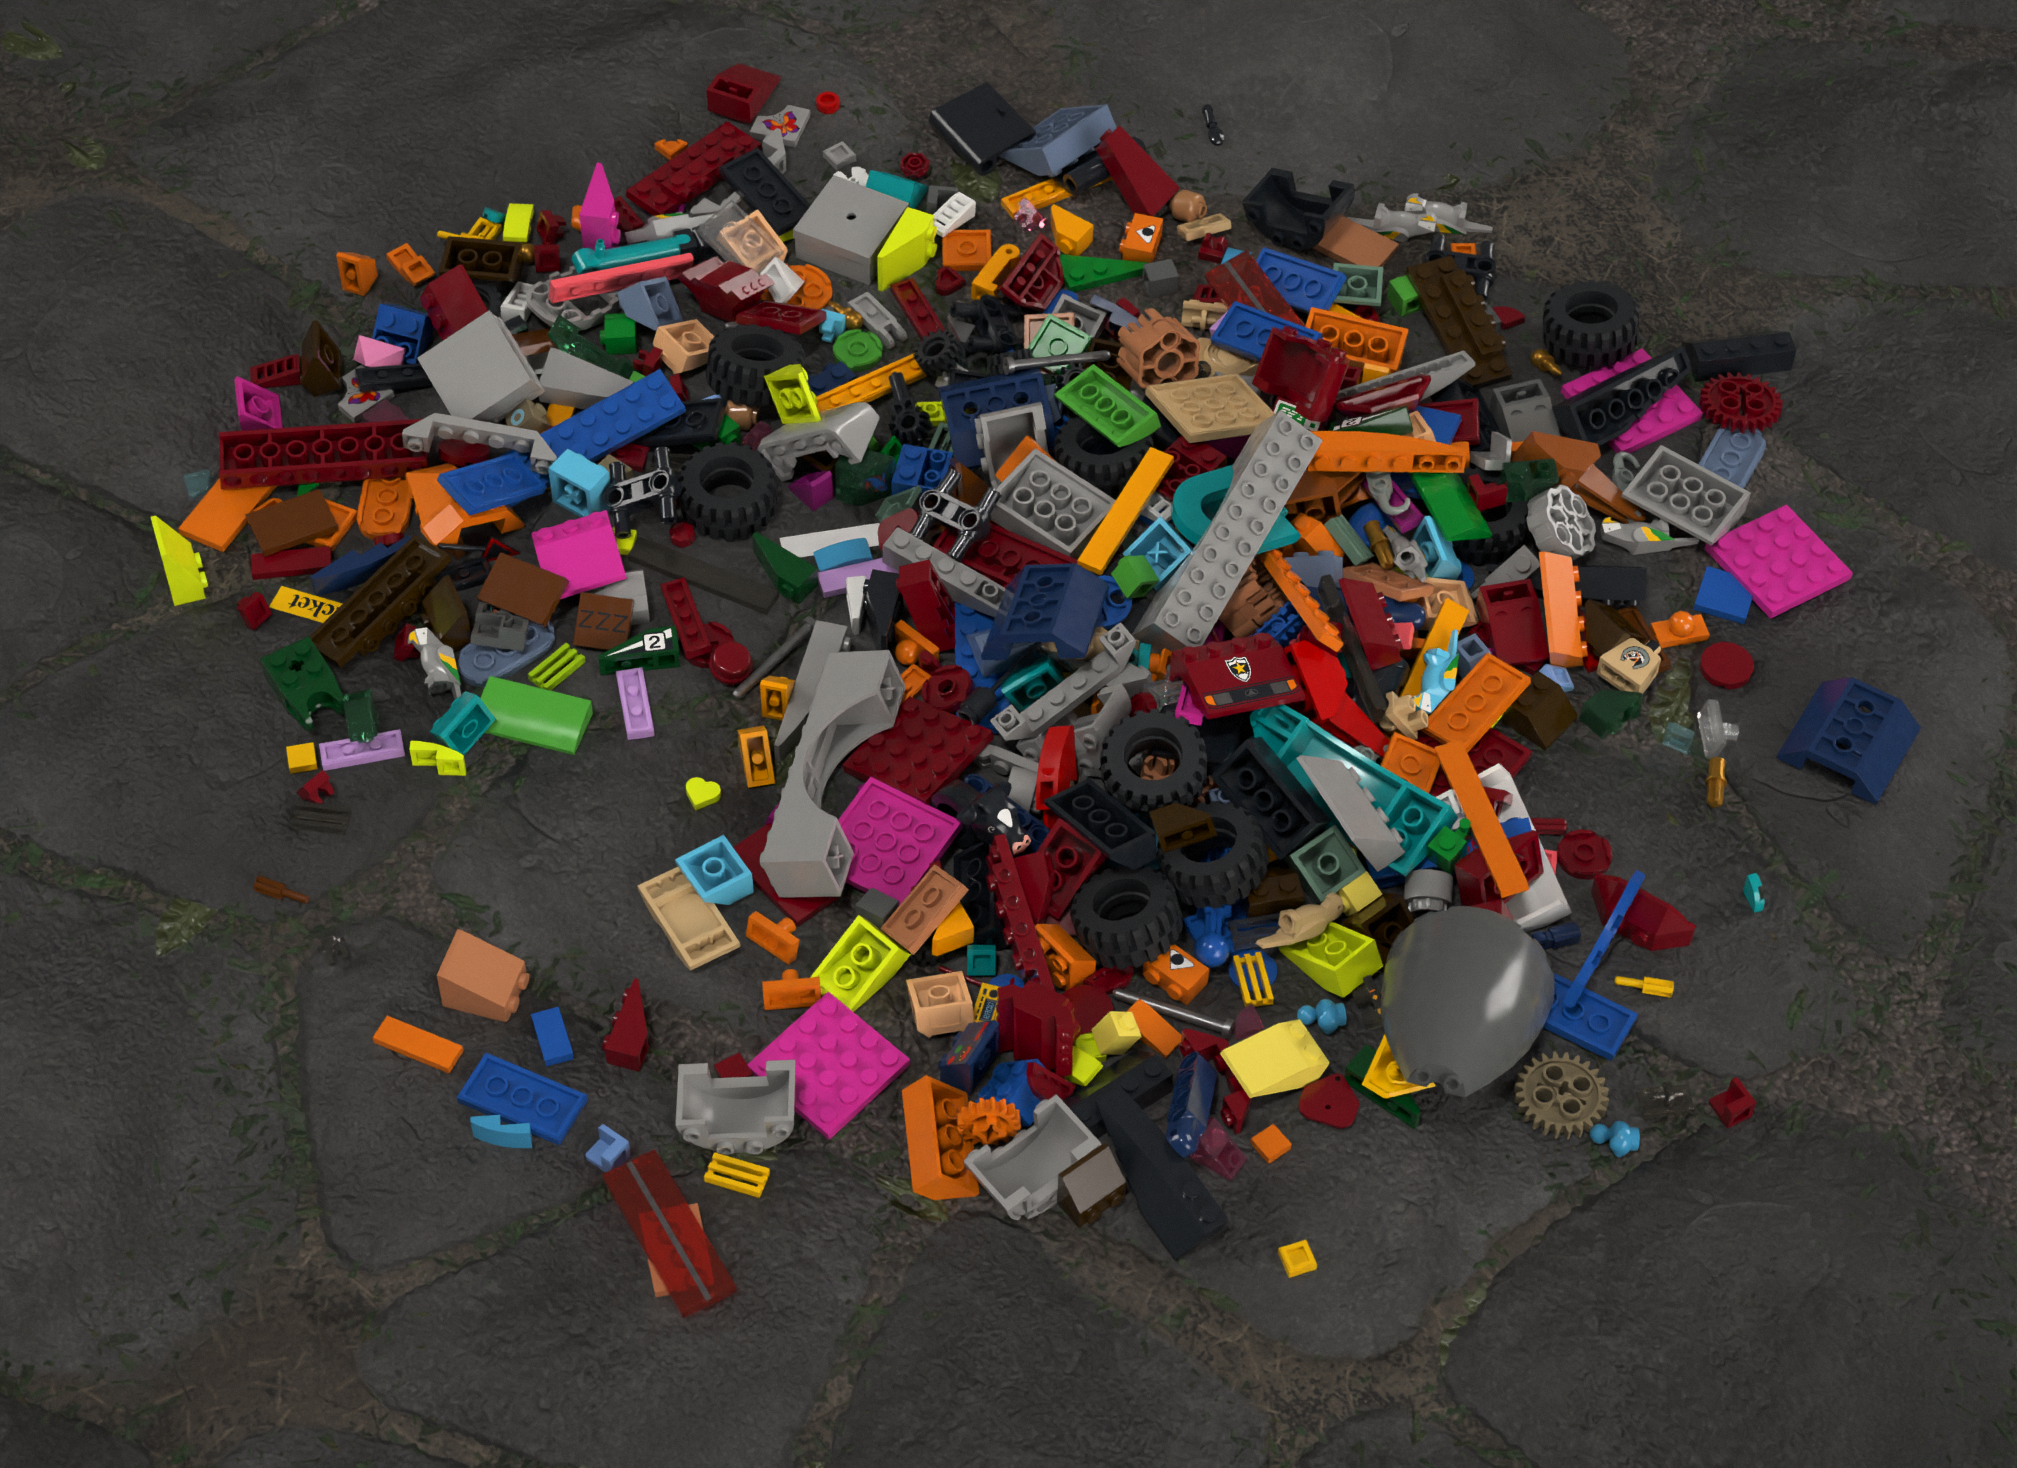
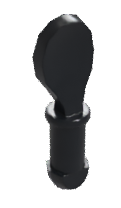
M1206 104L1202 107V114L1205 117L1206 127L1209 128L1208 137L1212 144L1219 146L1224 140V134L1221 129L1216 127L1217 121L1214 118L1212 106Z

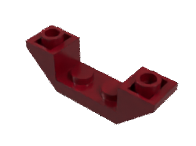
M1186 1028L1182 1030L1181 1043H1179L1183 1057L1185 1058L1191 1052L1198 1051L1207 1062L1213 1060L1218 1072H1223L1232 1094L1223 1097L1220 1115L1223 1123L1226 1126H1230L1235 1135L1241 1133L1252 1098H1249L1220 1054L1222 1050L1230 1047L1228 1041Z

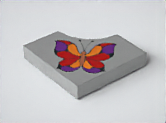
M787 105L783 111L776 115L757 116L750 130V136L754 139L764 140L767 135H770L778 128L781 130L784 145L795 148L810 118V110Z
M360 365V366H358L357 368H366V367L363 366V365ZM354 369L342 377L347 393L344 399L338 403V408L353 423H357L395 398L394 391L388 389L359 392Z

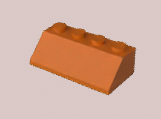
M1311 307L1305 327L1322 333L1323 339L1332 343L1331 348L1336 347L1346 351V357L1350 360L1349 366L1364 369L1365 363L1390 368L1391 374L1400 371L1409 329Z
M1545 551L1539 552L1550 665L1565 668L1583 666V657H1588L1586 641H1581L1580 632H1584L1585 627L1584 617L1578 616L1577 607L1582 606L1581 591H1575L1574 582H1579L1578 566H1572V557Z
M926 1075L902 1090L913 1192L932 1200L975 1197L980 1194L978 1180L970 1173L963 1162L967 1155L974 1150V1144H972V1139L964 1140L963 1134L958 1133L957 1114L961 1113V1107H968V1095L960 1089Z

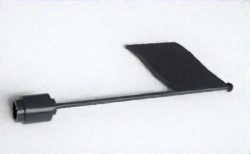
M1117 554L1114 562L1102 575L1113 577L1111 573L1118 566L1119 560L1124 555ZM1112 594L1110 596L1111 601L1115 604H1122L1124 602V598L1120 594ZM1146 596L1132 598L1131 610L1126 620L1122 623L1131 635L1151 603ZM1035 642L991 689L988 687H976L960 704V709L957 711L958 716L962 720L971 721V725L979 724L997 706L994 692L1042 643ZM1130 656L1128 662H1133L1134 659Z

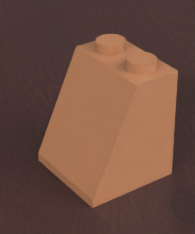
M457 929L437 973L443 1007L507 1023L511 1013H515L518 1009L521 990H525L529 982V973L526 972L525 961L463 930Z

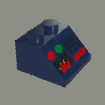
M995 1020L969 1023L963 1032L959 1031L952 1044L953 1048L949 1054H943L938 1064L941 1082L960 1089L971 1096L999 1053V1022Z

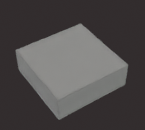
M843 141L823 151V157L836 171L856 161V154Z

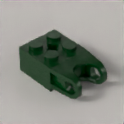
M309 636L260 658L266 681L286 712L291 714L306 731L314 729L311 715L319 708L329 707L340 715L348 713L344 697L332 670Z

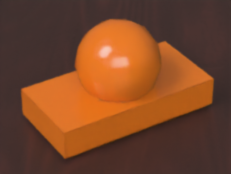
M1686 611L1675 612L1669 620L1653 622L1650 625V630L1661 648L1706 641L1710 635L1702 615L1692 616Z
M902 620L894 625L895 642L898 643L895 649V656L900 663L904 665L916 663L919 660V654L923 650L932 654L939 661V648Z

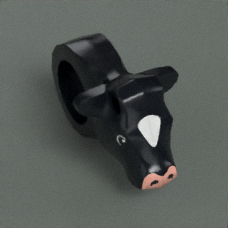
M957 779L942 787L931 797V807L956 818L958 822L962 823L963 828L953 840V843L960 847L969 848L979 841L992 844L994 836L1005 834L1011 854L1015 856L1024 852L1031 842L1028 834L1020 824L1017 808L1007 800L1012 789L1011 783L1007 781L998 783L988 791L981 793L966 782Z

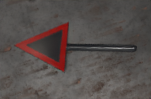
M492 536L486 547L443 543L438 545L440 549L483 552L480 558L486 557L487 562L497 560L500 552L509 556L521 554L520 551Z

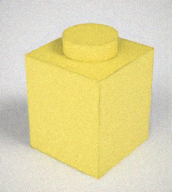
M1367 871L1335 892L1343 900L1342 913L1346 917L1359 912L1382 895Z
M1110 1011L1091 1030L1100 1054L1123 1055L1142 1037L1132 1012Z

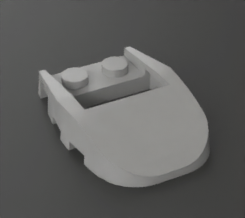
M571 266L568 272L560 274L556 271L550 274L549 280L537 282L526 293L528 308L542 321L561 331L570 330L575 332L594 327L605 322V314H616L622 309L617 292L621 290L599 294L609 305L602 310L598 308L592 311L589 316L582 313L569 300L551 303L549 299L550 280L577 275L574 266Z

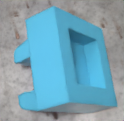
M825 310L827 320L819 324V333L823 334V341L832 343L835 337L846 331V317L844 314Z

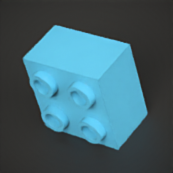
M567 449L548 468L552 501L581 518L593 512L609 509V506L604 503L603 499L604 493L610 485L609 471L605 467L589 461L582 454Z
M1160 516L1122 554L1124 556L1144 555L1159 578V581L1153 587L1159 591L1179 569L1193 548L1170 523Z

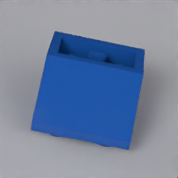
M379 304L372 339L406 348L403 362L418 364L419 360L417 358L424 354L432 340L434 327L428 313L394 304Z
M903 444L891 482L892 495L918 485L922 488V494L938 487L950 468L949 458H953V452Z
M1038 1059L1000 1063L993 1070V1076L988 1084L980 1090L979 1097L975 1103H979V1098L987 1100L995 1097L997 1102L1006 1099V1105L1014 1103L1015 1109H1019L1021 1127L1031 1126L1034 1121L1033 1111L1041 1101L1033 1095L1028 1086L1027 1064L1028 1062H1035L1042 1067L1044 1065Z

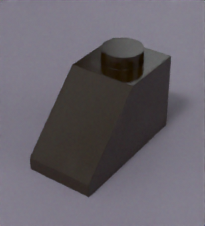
M1178 803L1149 812L1163 854L1217 836L1210 813Z

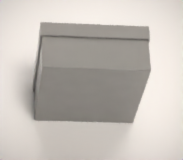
M833 175L793 229L796 258L870 285L878 274L877 256L906 208L909 207V203Z
M490 310L417 358L451 416L497 424L505 419L504 416L524 399L527 398L532 401L546 392L504 321L500 317L497 318Z

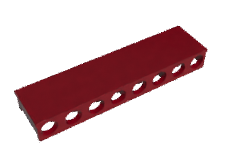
M422 419L219 432V477L221 490L405 477L406 472L429 468V452H414L403 447V429Z

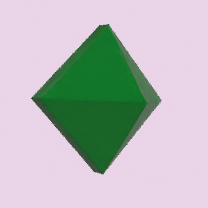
M892 436L879 452L893 472H895L902 449L901 443L895 436Z

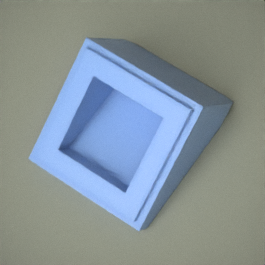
M1545 664L1539 670V672L1558 683L1564 692L1573 691L1574 685L1565 667Z

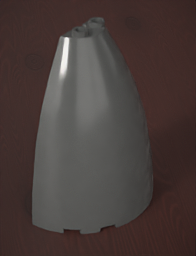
M1453 906L1449 907L1448 910L1435 913L1431 911L1423 914L1396 937L1388 953L1382 978L1381 1017L1385 1036L1406 1082L1427 1087L1430 1083L1437 1082L1444 1087V1092L1465 1098L1508 1071L1528 1052L1545 1025L1552 1009L1555 996L1554 972L1551 970L1546 959L1547 954L1535 938L1532 939L1520 929V924L1488 909Z

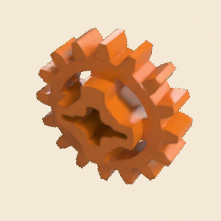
M991 1097L987 1100L979 1098V1103L969 1101L968 1107H961V1113L957 1114L958 1133L963 1134L964 1140L972 1139V1144L974 1145L982 1142L983 1146L992 1143L997 1146L1000 1140L1009 1142V1136L1015 1137L1017 1130L1021 1129L1020 1111L1015 1109L1014 1103L1006 1105V1099L997 1102L995 1097Z

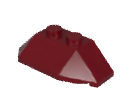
M1040 232L997 290L1016 305L1044 312L1064 284L1062 264L1059 258L1060 248Z
M1419 374L1337 399L1333 410L1346 418L1407 406L1408 412L1412 413L1430 384L1431 376Z
M1597 873L1594 878L1591 894L1601 924L1606 926L1628 881L1621 877ZM1639 888L1616 933L1630 939L1637 946L1655 951L1689 946L1692 942L1696 926L1692 922L1687 921L1672 905Z

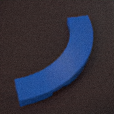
M1636 870L1562 1004L1569 1008L1574 1007L1642 885L1645 879L1644 873Z

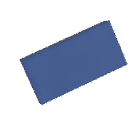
M559 1007L531 1014L546 1067L573 1060V1051Z

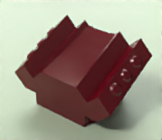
M717 256L705 260L701 264H696L693 268H688L677 277L695 295L702 312L729 322L736 321L738 313L758 303L762 298L764 290L769 289L775 284L766 273L759 276L752 268L732 261L723 263Z
M1030 980L1022 988L1014 984L997 988L996 1021L999 1022V1053L1012 1050L1014 1060L1038 1059L1046 1069H1054L1055 1074L1060 1077L1072 1075L1073 1043L1081 1035V1026L1075 1018V1009L1069 998Z

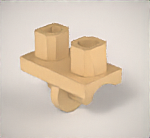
M1192 299L1189 301L1184 300L1181 324L1183 326L1200 328V331L1205 332V329H1209L1228 311V305L1218 302L1214 304L1203 303Z
M1393 691L1386 693L1389 706L1387 710L1385 709L1381 712L1380 726L1385 731L1400 730L1406 737L1413 740L1418 739V730L1428 727V714L1423 709L1416 711V703L1410 694L1398 697Z

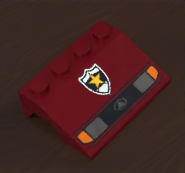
M1257 633L1254 636L1244 638L1235 637L1228 641L1210 642L1207 645L1189 646L1181 650L1172 651L1169 680L1171 682L1184 680L1189 685L1193 705L1207 719L1305 700V693L1282 646L1269 633Z

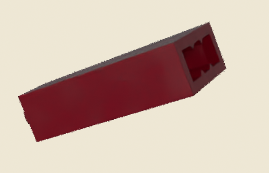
M1120 125L1113 132L1108 129L1099 138L1102 143L1096 148V151L1133 214L1154 216L1180 189Z

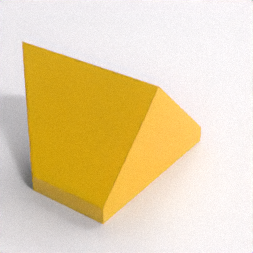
M1385 1034L1362 1083L1363 1086L1383 1098H1391L1436 1086L1434 1082L1430 1083L1427 1087L1406 1082L1394 1059Z

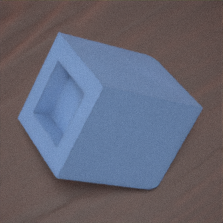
M601 1124L598 1128L600 1139L586 1153V1159L612 1177L631 1157L629 1141L606 1125Z

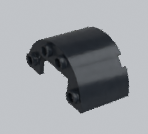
M1271 168L1242 201V205L1246 212V218L1264 236L1270 239L1273 244L1301 251L1311 249L1319 244L1350 208L1355 196V187L1351 183L1333 180L1328 185L1331 198L1298 192L1293 172Z

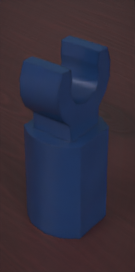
M1573 921L1548 928L1547 932H1535L1531 936L1545 950L1548 947L1555 949L1580 941L1581 933L1578 925Z

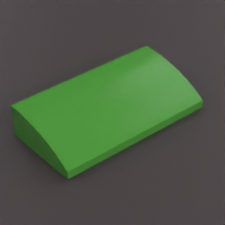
M1094 364L1054 394L1056 399L1117 447L1135 443L1161 427L1158 415L1154 410Z
M489 676L480 698L496 718L484 733L575 755L593 715L591 700Z

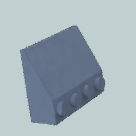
M1107 104L1061 108L1033 127L1036 131L1035 136L998 156L1037 176L1048 175L1049 177L1059 175L1062 172L1061 169L1065 166L1075 164L1081 155L1092 152L1094 146L1102 143L1099 138L1108 129L1113 132L1117 127Z

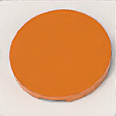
M809 264L805 266H788L805 282L786 304L819 310L825 309L828 306V301H832V286L829 277L819 268ZM765 289L761 301L775 302L770 291Z

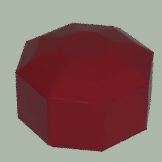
M683 521L672 525L669 529V537L672 545L682 548L692 544L695 540V532L691 524Z

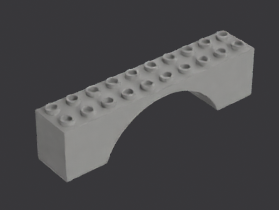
M1281 410L1255 427L1231 467L1234 471L1232 482L1220 508L1189 556L1169 581L1156 593L1132 633L1135 640H1139L1140 643L1151 644V651L1160 656L1164 648L1172 652L1189 646L1197 647L1203 645L1323 441Z
M889 650L831 652L828 655L826 664L823 665L822 676L819 684L816 686L813 703L809 707V716L806 725L802 728V737L795 749V758L792 766L789 768L788 779L785 787L782 789L778 809L774 813V822L771 830L768 831L764 852L760 855V865L765 870L771 886L774 887L779 897H835L842 894L854 851L837 818L821 809V799L826 783L840 761L852 749L869 737L894 726L906 685Z

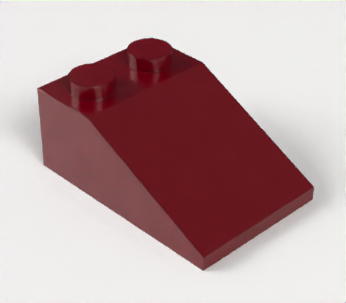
M1058 818L1037 852L1050 851L1056 881L1048 913L1057 919L1063 916L1071 906L1076 893H1079L1080 887L1084 883L1088 884L1090 882V878L1098 872L1107 858L1105 854L1062 818Z
M1534 830L1507 838L1528 885L1544 873L1538 832ZM1479 848L1474 849L1455 864L1462 906H1472L1500 899L1506 904L1517 895L1514 894L1501 898Z

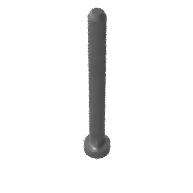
M1104 350L1014 360L1013 357H1004L1003 370L1006 375H1012L1015 370L1069 365L1070 362L1078 364L1080 362L1106 361L1110 359L1111 355L1109 351Z
M807 616L802 621L803 626L733 691L732 696L738 700L750 691L809 634H812L816 620Z
M1119 988L1114 989L1112 992V997L1116 1000L1133 1005L1138 999H1141L1157 1013L1222 1033L1221 1037L1228 1040L1233 1032L1235 1020L1229 1018L1224 1022Z

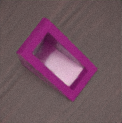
M830 470L807 473L788 485L789 490L812 511L817 510L833 499V483Z

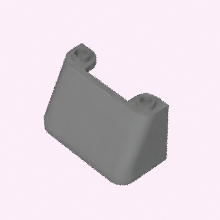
M855 402L820 411L821 421L785 424L764 437L757 450L764 454V458L769 459L772 463V468L781 481L792 479L795 473L793 468L797 463L796 457L827 450L833 458H837L839 454L848 457L850 464L860 463L880 419L879 415L865 402Z

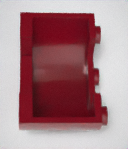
M1284 326L1283 329L1272 327L1252 385L1265 393L1284 396L1297 404L1295 412L1306 419L1326 422L1330 417L1350 360L1346 357L1347 352L1336 347L1331 348L1332 343L1327 340L1318 338L1315 341L1297 334L1298 330L1289 326Z

